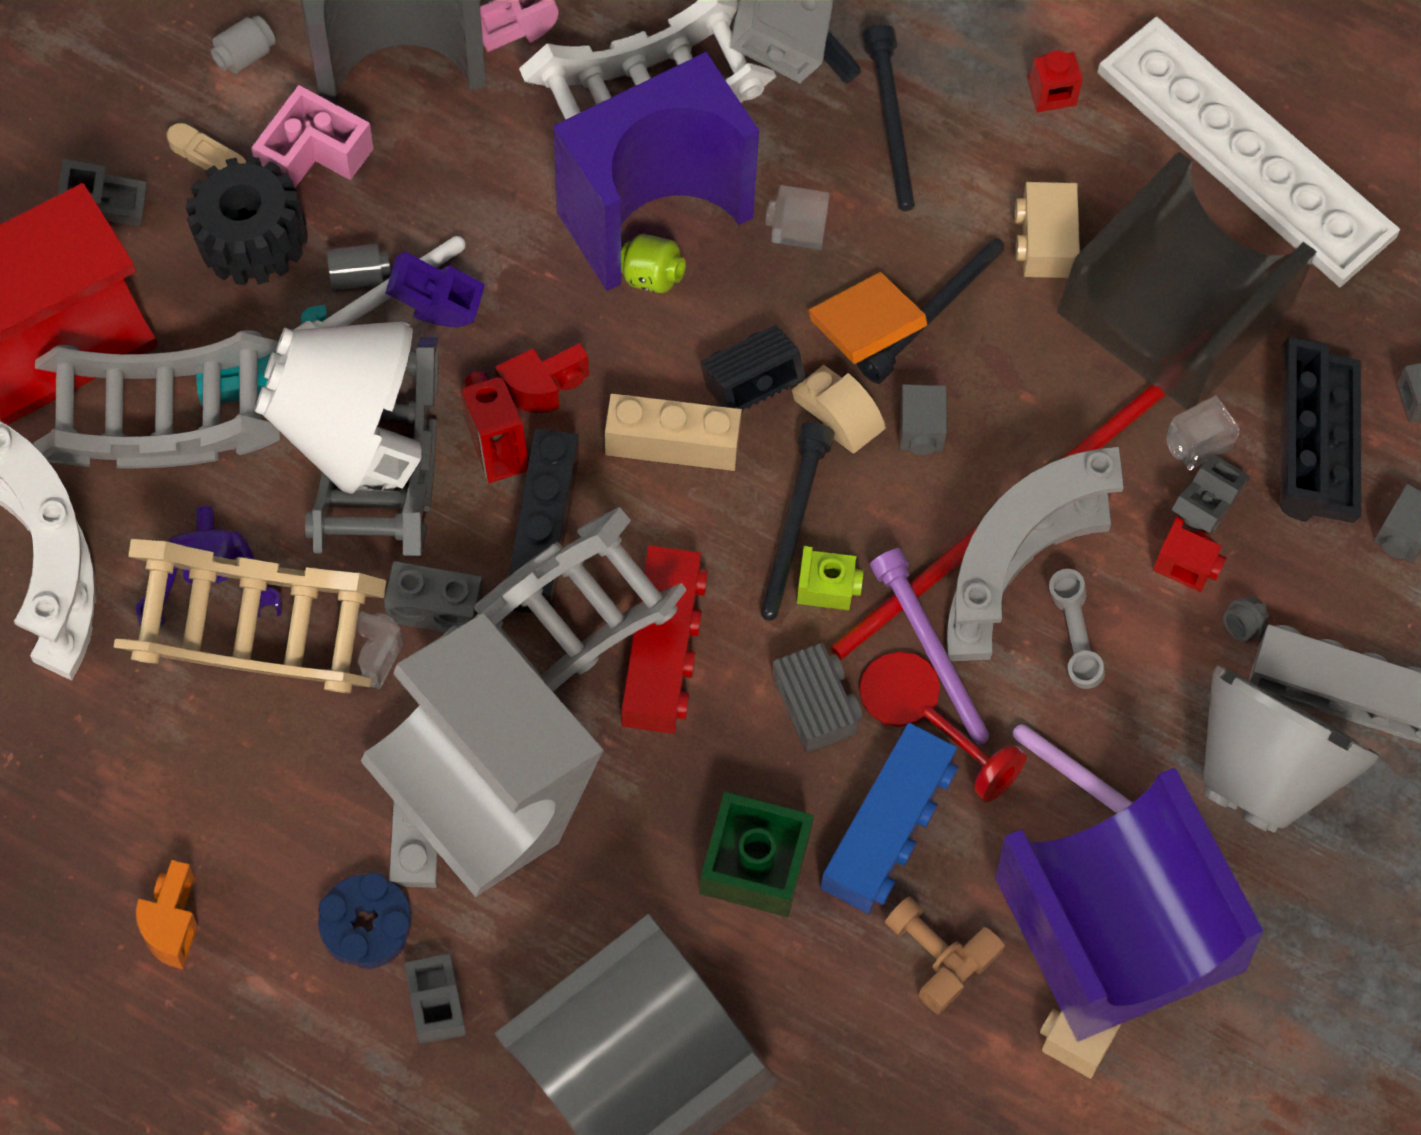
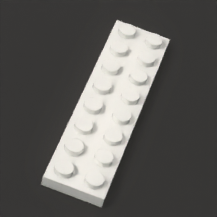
M1157 16L1099 64L1097 72L1338 287L1343 286L1397 238L1400 229Z

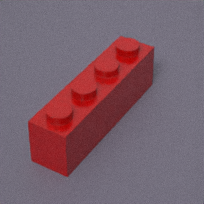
M648 545L644 574L656 589L662 592L682 583L687 590L675 604L678 610L669 620L660 625H656L654 622L634 632L622 705V727L675 734L677 719L686 720L690 693L682 692L684 677H693L696 651H689L688 648L690 636L699 637L702 610L695 609L697 595L705 596L708 569H701V552Z

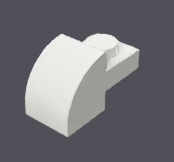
M378 427L377 435L382 436L373 461L357 490L394 491L396 487L403 489L421 460V445L417 440Z

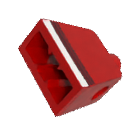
M485 372L470 374L464 380L461 397L467 428L488 484L527 472L529 463L523 423L504 379L499 377L489 379L488 374ZM503 434L499 441L493 442V436Z

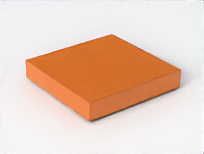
M882 272L809 309L811 321L853 364L927 326L925 314Z

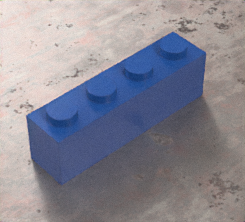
M911 723L907 724L822 877L820 889L867 914H870L876 902L882 905L885 904L896 883V880L890 878L897 863L906 866L917 845V842L911 839L918 825L927 828L938 807V803L932 801L940 787L948 790L959 769V766L953 763L957 747Z

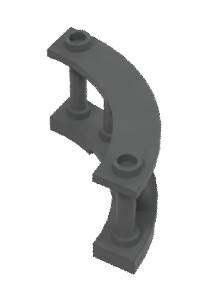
M421 337L416 350H410L405 372H409L410 376H416V400H409V404H394L392 411L383 408L379 421L408 422L409 426H415L414 440L419 441L421 445V460L410 476L409 487H403L401 491L356 490L353 494L342 490H336L337 486L322 472L315 505L312 512L307 511L305 518L306 538H313V553H323L328 534L395 536L396 540L403 541V555L421 556L427 534V524H422L423 511L430 512L435 468L437 419H429V407H434V394H438L439 337ZM334 507L401 509L402 513L396 514V518L332 516Z

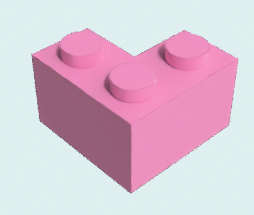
M298 85L251 148L253 157L260 158L262 167L269 161L278 165L282 175L287 173L293 182L294 188H296L315 161L351 180L373 151V142L369 122Z

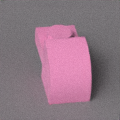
M495 0L481 6L483 45L489 52L525 35L530 43L537 40L553 27L558 18V8L555 1Z

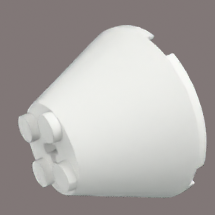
M399 321L300 330L284 328L276 353L272 352L264 373V378L268 379L267 385L262 387L254 412L262 414L344 492L353 494L360 486L381 442L382 436L377 435V424L383 408L389 411L393 410L409 357L413 328H410L408 323Z

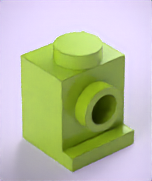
M804 546L797 604L850 610L852 595L861 596L864 573L863 569H855L856 556L812 551L813 547ZM826 575L838 576V577H837V578H829V577H827Z

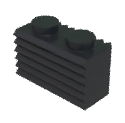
M777 324L762 332H756L747 339L723 351H717L709 358L700 362L706 388L723 407L742 409L741 412L744 411L745 407L750 409L752 404L758 405L760 400L765 401L768 396L773 398L775 392L780 394L783 389L788 390L790 385L796 386L798 381L803 383L806 378L798 347L794 345L793 341H790L789 337H786L785 333H782Z

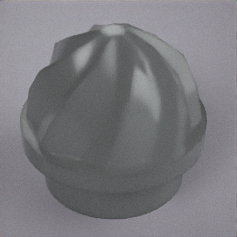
M1256 597L1237 598L1229 604L1228 610L1223 615V622L1232 637L1244 642L1248 639H1257L1264 634L1269 624L1267 619L1270 614L1267 611V606Z

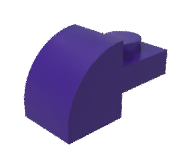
M404 251L396 256L385 294L415 309L413 317L421 321L445 327H460L475 321L485 284L451 266L439 270Z

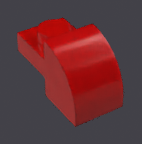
M580 343L544 361L540 360L533 348L496 366L495 373L496 377L504 379L516 408L531 413H546L559 409L558 391L574 389L589 376V360L587 353Z

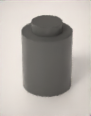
M378 243L327 249L332 291L378 286L383 283L384 276H391L388 250L379 251Z

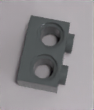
M394 561L384 599L387 622L444 633L453 625L459 628L478 614L473 606L484 597L482 577Z

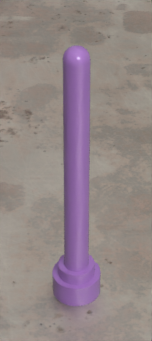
M896 548L883 553L870 563L872 571L879 582L883 581L886 587H892L971 739L976 744L986 743L989 739V732L907 580V577L910 575L907 570L909 563L902 549Z

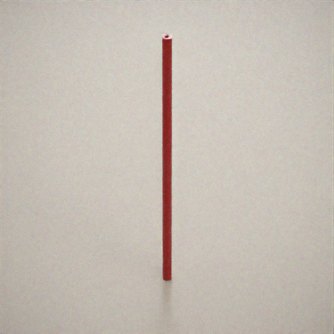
M1213 336L1209 337L1062 458L1101 449L1221 351L1222 345L1219 340ZM977 527L909 582L917 598L963 561L964 554ZM894 594L830 646V650L833 654L837 655L840 661L903 611L896 595Z

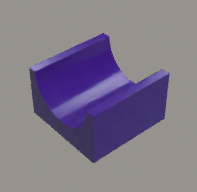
M707 52L553 126L557 214L606 291L621 284V225L632 212L652 200L677 195L698 197L721 207L738 225L753 218L759 129Z
M1176 768L1158 774L1152 786L1135 802L1109 819L1084 831L1045 842L1028 841L1022 829L1004 837L995 880L1077 1042L1246 972L1264 930Z

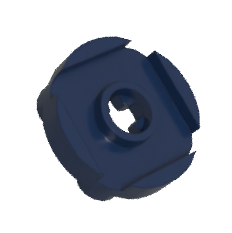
M369 873L367 875L349 877L336 884L319 904L318 928L322 942L330 955L343 964L346 962L364 969L377 968L394 960L407 943L406 939L410 934L412 915L408 900L400 888L386 880L383 875ZM363 911L367 914L374 913L377 915V918L372 921L374 929L368 932L363 927L355 929L352 926L357 921V914Z

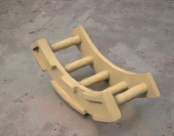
M131 539L128 557L147 561L145 569L150 571L139 641L115 639L114 648L132 651L131 660L158 664L159 657L234 670L325 682L324 690L351 694L352 685L371 686L372 678L350 674V665L360 604H365V597L384 598L387 580L354 572L306 567V571L282 568L278 563L242 557L232 560L213 556L214 552L166 541ZM174 567L190 570L189 579L193 580L182 648L157 643L168 573L173 574ZM217 576L239 579V587L243 588L233 657L200 652L211 583H216ZM267 584L291 587L290 595L295 596L284 665L251 660L261 591H266ZM318 591L337 593L338 601H342L331 671L302 667L312 599H317Z

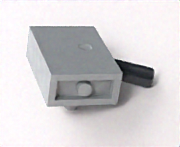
M739 0L730 43L731 49L798 83H801L822 64L823 59L846 84L850 83L861 72L859 65L828 30L833 0Z

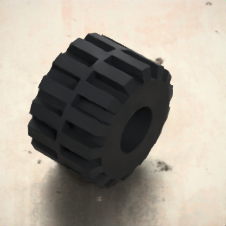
M249 156L246 163L243 164L238 163L237 157L225 160L227 167L218 170L213 165L205 171L208 178L205 182L198 179L191 187L194 197L187 198L186 211L189 216L186 219L202 260L208 268H213L217 277L225 281L232 275L235 284L247 285L248 278H256L258 285L269 282L267 275L276 272L281 277L289 271L287 266L289 260L296 263L299 261L303 254L300 244H307L308 232L305 226L307 223L293 182L287 173L282 175L278 165L269 161L262 167L260 158Z

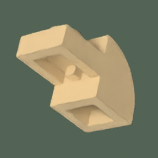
M823 365L804 379L803 383H799L792 389L795 402L821 420L823 425L831 428L835 432L834 440L853 454L886 429L877 405L862 385L850 374H846L841 378Z

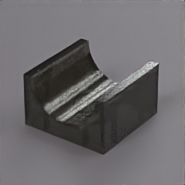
M1178 152L1075 257L1057 313L1193 414L1293 306L1317 251L1303 241L1294 252L1282 256H1273L1251 250L1232 239L1216 225L1202 207L1192 185V160Z

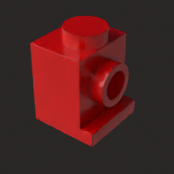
M1054 50L1041 57L1034 58L1032 71L1027 74V82L1036 113L1077 106L1083 78L1075 51L1066 53L1061 50ZM1063 87V93L1048 95L1049 89Z
M1176 517L1160 550L1153 571L1202 592L1208 578L1214 581L1217 580L1227 557L1219 554L1222 546L1214 543L1211 537L1199 531L1190 532L1183 529L1182 526L1185 520Z

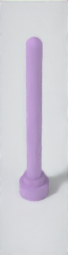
M1020 724L1014 728L1013 736L1015 740L1114 812L1119 813L1133 803L1027 725Z

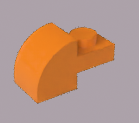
M171 860L167 874L161 873L154 888L153 898L157 900V903L138 899L136 919L139 930L152 954L161 962L183 970L198 928L193 913L184 911L195 877L189 864Z

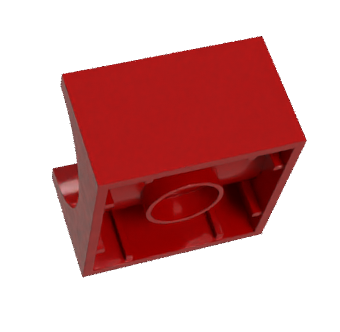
M84 183L0 224V421L6 425L56 400V372L35 369V360L52 350L53 347L71 345L77 347L79 351L124 355L144 354L158 347L155 336L142 316L124 281V278L136 272L134 263ZM74 375V390L98 377Z

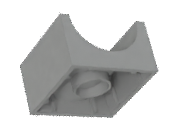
M484 613L396 664L394 676L418 702L419 706L392 733L365 751L361 760L362 764L475 897L559 844L603 752L601 746Z

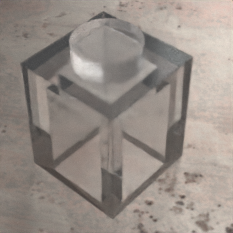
M780 185L777 201L769 200L765 221V225L773 226L772 242L822 250L830 193Z
M1215 395L1173 417L1166 435V441L1172 455L1178 460L1182 459L1190 471L1205 463L1213 454L1219 456L1232 449L1240 428L1218 396Z

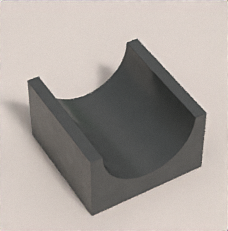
M300 0L318 95L337 106L341 85L355 64L377 50L397 45H415L435 50L457 65L465 76L470 90L486 87L479 0Z
M649 914L495 1033L505 1049L525 1067L541 1086L577 1135H712L780 1082L669 934Z

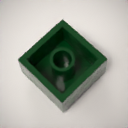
M724 792L700 877L699 894L789 918L812 832L814 815Z

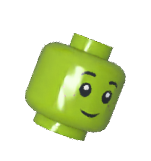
M639 234L632 241L626 242L622 248L621 273L624 274L625 280L631 287L655 293H665L672 288L675 282L679 283L684 276L686 262L681 257L679 246L673 240L649 234Z

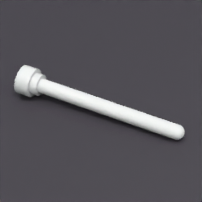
M454 236L421 257L420 260L437 268L462 252L466 246L465 240L460 236ZM389 279L324 321L316 320L313 323L306 321L294 330L350 325L391 298V296L385 294Z

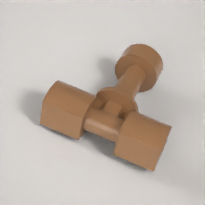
M909 896L892 911L885 924L898 936L907 931L936 959L932 969L937 973L921 988L918 996L933 1012L939 1015L961 994L964 987L962 983L974 971L981 974L1003 952L1005 945L991 930L984 927L964 947L958 941L949 946L919 918L924 909Z

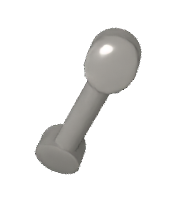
M1062 569L1051 577L1049 590L1054 604L1064 611L1074 655L1068 663V673L1075 686L1082 689H1090L1098 686L1103 681L1105 668L1101 657L1092 652L1081 608L1087 597L1086 586L1079 572L1073 569Z

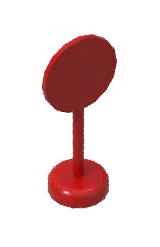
M905 652L885 654L870 663L863 673L859 691L862 704L871 717L885 725L897 727L907 726L908 723L917 724L924 718H927L983 766L975 779L974 791L984 802H991L998 798L1009 788L1022 771L1027 755L1019 747L1014 745L1005 746L990 758L934 710L939 699L940 684L937 672L925 659L916 654Z

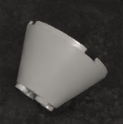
M1218 664L1213 670L1203 784L1207 787L1203 795L1225 808L1227 806L1235 810L1238 806L1243 808L1245 812L1242 818L1264 831L1268 829L1274 833L1278 827L1286 828L1374 766L1380 755L1371 749L1366 750L1358 746L1357 740L1271 691L1264 690L1249 682L1245 677Z

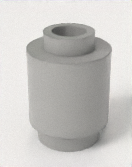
M255 16L252 19L246 17L213 38L214 48L211 49V54L216 64L222 70L226 71L228 69L232 73L237 74L268 54L270 47L275 44V37L268 24L261 17Z

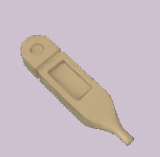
M177 123L171 126L167 132V139L171 150L205 170L213 165L218 170L227 167L225 160L237 157L239 164L246 163L244 157L184 123Z

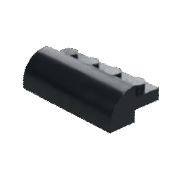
M1288 337L1281 346L1280 508L1287 516L1303 522L1308 521L1314 515L1354 523L1361 517V360L1329 354V345Z

